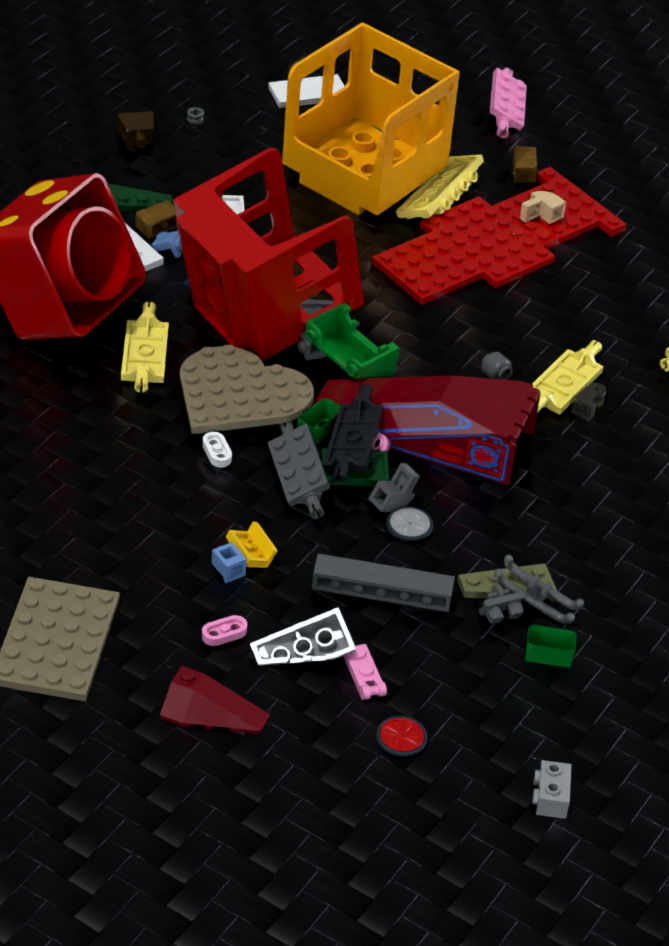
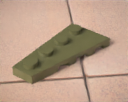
M545 563L520 567L533 576L535 574L539 575V580L545 584L547 582L552 583V588L557 590ZM507 568L502 569L506 579L523 590H527L528 583L512 574ZM495 570L458 575L457 582L463 597L486 598V594L492 592V586L498 584L494 578ZM550 598V602H557L554 599Z

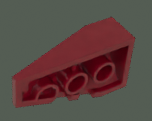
M184 666L180 667L171 681L160 714L161 719L184 727H191V724L206 725L205 729H214V726L226 727L233 732L260 734L270 717L269 713L204 673Z

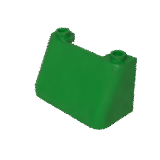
M345 302L306 321L305 336L307 340L312 342L354 379L389 378L396 373L400 348L393 342L377 347L356 329L357 321L355 319L351 320L348 312L351 311V307Z

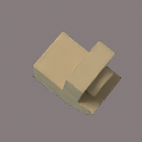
M532 192L530 200L522 203L520 219L523 222H527L539 216L551 224L564 218L566 201L550 192Z

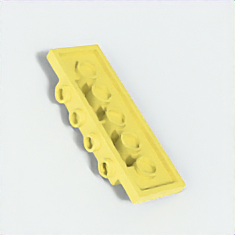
M483 156L449 157L448 167L423 183L396 210L397 217L406 219L414 217L429 218L432 215L442 214L445 210H449L454 201L459 200L463 191H467L471 183L477 181L478 175L476 170L484 162Z

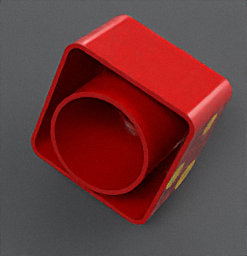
M95 173L38 181L0 211V304L14 333L19 339L31 341L83 337L144 283L146 276L145 267L109 186L101 174Z

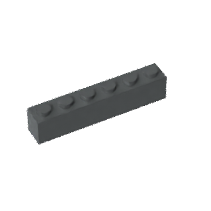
M318 554L313 572L312 589L449 612L455 576Z

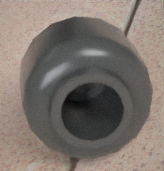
M493 352L483 358L481 370L489 379L507 380L512 374V363L501 353Z

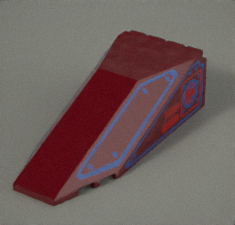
M465 376L328 380L313 406L322 399H329L340 406L341 404H350L355 396H357L360 384L364 383L363 389L366 383L370 384L373 388L370 401L373 404L383 405L384 407L379 433L389 439L390 449L509 485L516 450L515 442H517L521 432L534 434L541 394L538 389L533 388V384L523 381ZM376 441L375 444L380 445V441Z

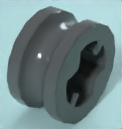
M193 107L187 111V121L189 123L197 125L204 121V111L201 108Z

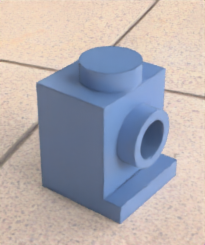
M232 542L212 550V564L224 577L223 581L225 583L246 575L247 559Z

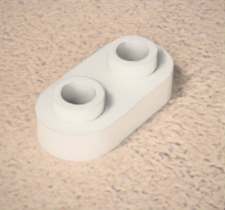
M209 432L204 435L203 448L211 464L220 468L228 466L232 461V451L224 436L218 432Z

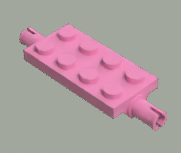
M496 68L493 72L490 113L496 116L497 135L500 136L501 133L500 138L508 137L509 128L514 127L520 131L524 127L527 85L523 81L515 79L513 71H510L509 68H505L503 71Z

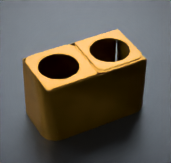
M515 146L513 157L514 183H535L537 168H534L537 167L536 147Z

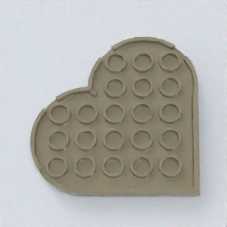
M232 345L212 348L204 347L201 351L188 357L180 368V382L191 434L290 422L298 419L306 409H310L314 401L313 385L307 376L278 364L264 367L257 355Z

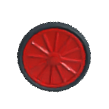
M407 716L387 718L380 723L376 731V739L381 748L392 755L400 757L413 756L424 749L428 740L424 726L417 720Z

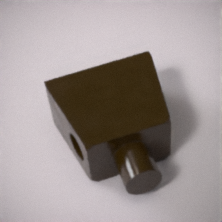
M153 111L118 114L117 130L127 146H137L143 149L147 145L153 144Z

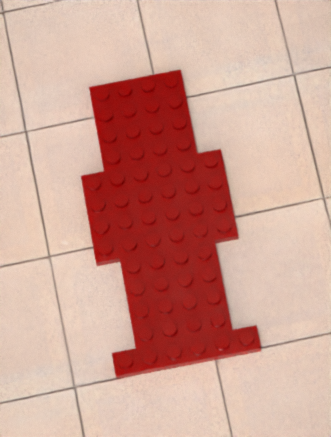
M548 167L536 173V180L542 185L493 206L481 197H476L449 210H445L442 214H436L421 220L420 228L427 234L372 256L371 263L423 305L481 278L485 279L494 288H498L555 262V255L547 250L597 227H600L612 237L625 231L627 224L554 169ZM536 191L550 192L566 201L564 218L551 224L539 216L530 221L523 222L520 219L521 206L523 202L530 200L531 193Z

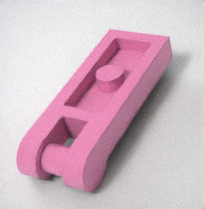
M367 645L355 646L356 651L343 657L361 699H370L374 695L378 697L386 696V685L381 680Z

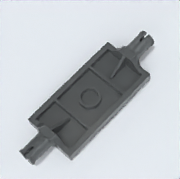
M292 421L286 422L287 427L282 423L279 427L283 435L269 441L268 445L287 502L291 507L298 503L305 504L309 509L310 517L318 519L317 511L320 517L324 515V510L320 504L322 492L331 487L312 433L307 423L294 429Z

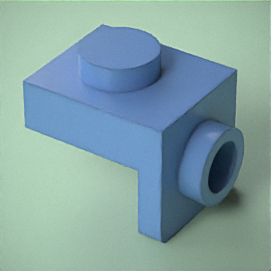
M178 231L158 234L156 240L151 245L156 252L171 249L175 258L180 257L183 253Z

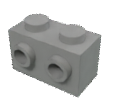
M541 761L540 770H535L533 782L534 785H538V789L533 791L532 804H537L536 815L566 819L570 803L571 764Z

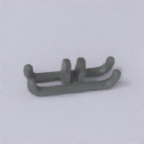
M511 555L504 557V565L512 574L529 584L527 590H523L506 579L502 569H496L494 572V578L504 589H509L512 594L522 591L525 597L523 601L559 623L571 624L575 616L573 613L564 615L544 603L547 596L572 610H580L584 606L582 599L573 601L553 589L552 583L547 582L545 584L539 580V575L535 574L533 576L518 567L513 562Z

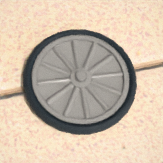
M415 507L395 509L388 515L386 521L389 532L404 541L422 540L431 534L434 526L431 517L425 511Z

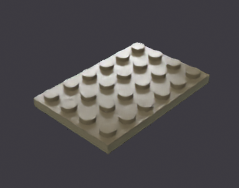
M28 577L0 651V686L86 702L120 600V592Z

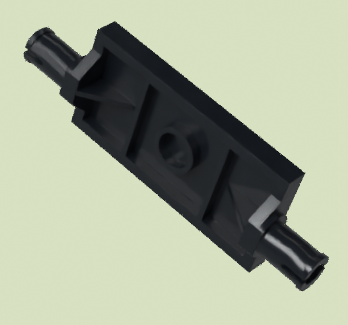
M364 383L360 384L358 394L350 404H341L323 462L325 471H334L332 479L335 483H340L341 477V484L345 483L348 471H368L384 414L383 405L373 404L370 401V395L373 390L370 384L366 383L364 389Z

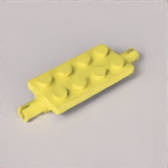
M148 302L143 304V312L136 321L127 320L121 380L135 381L134 388L137 392H140L141 386L142 392H146L148 390V382L164 383L169 323L160 322L156 318V305L153 302H150V307H148Z
M593 340L585 349L582 348L577 352L569 349L566 350L532 383L534 385L533 388L538 389L541 394L538 412L545 407L561 414L602 373L603 366L596 363L594 356L602 350V345L599 342L596 343Z

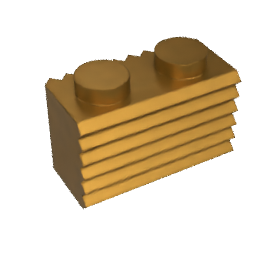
M166 200L152 207L142 209L139 212L137 211L136 228L143 235L145 234L147 238L176 228L177 216L175 206Z

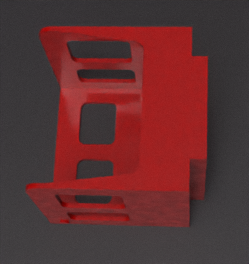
M269 148L173 199L177 216L176 223L194 307L230 345L244 350L249 348L263 362L299 341L300 332L306 331L307 320L344 302L351 307V311L364 305L353 221L349 217L343 216L296 236L293 232L281 153L276 148ZM263 170L267 191L266 198L243 212L236 214L223 201V191ZM270 212L272 230L260 237L247 224ZM332 239H335L338 265L334 270H331L312 251ZM294 262L304 270L302 274L294 277L293 271ZM323 290L334 300L332 304L314 314H307L300 307L303 301Z

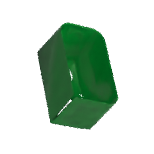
M329 399L320 400L298 417V427L307 423L315 445H317L333 432L340 405ZM327 421L321 427L318 426L320 422Z
M537 625L530 626L528 629L525 661L570 668L576 648V634L569 630Z

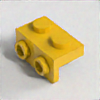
M252 522L248 531L229 530L226 535L229 543L232 542L247 559L246 567L268 568L277 553L276 547L258 522Z

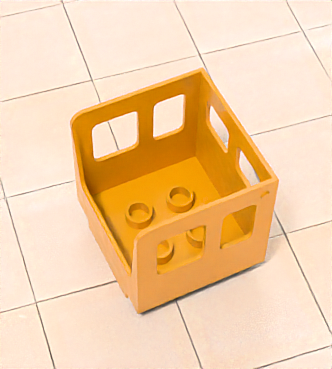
M363 22L297 62L291 68L287 83L282 164L300 173L299 183L357 215L368 210L378 216L448 167L460 71ZM374 48L400 62L399 84L373 71ZM350 49L347 84L333 94L335 61L339 55ZM324 65L321 100L317 105L299 116L301 81L304 77ZM416 69L439 82L417 95L412 90L413 71Z

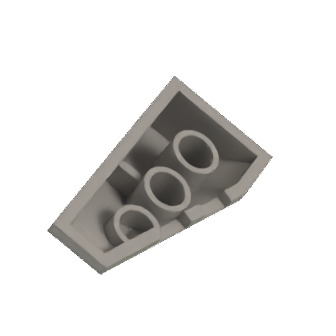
M339 608L250 643L259 666L334 660L356 651Z

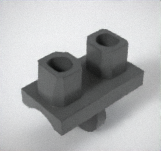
M499 584L492 586V592L486 594L487 600H484L483 607L479 608L480 615H486L490 624L502 621L504 618L502 611L504 610L508 611L510 619L520 618L524 613L522 601L525 597L522 591L510 594L509 589L503 590Z

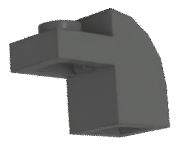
M401 463L391 481H378L369 500L381 512H392L395 509L405 507L415 496L412 490L420 476L408 464Z

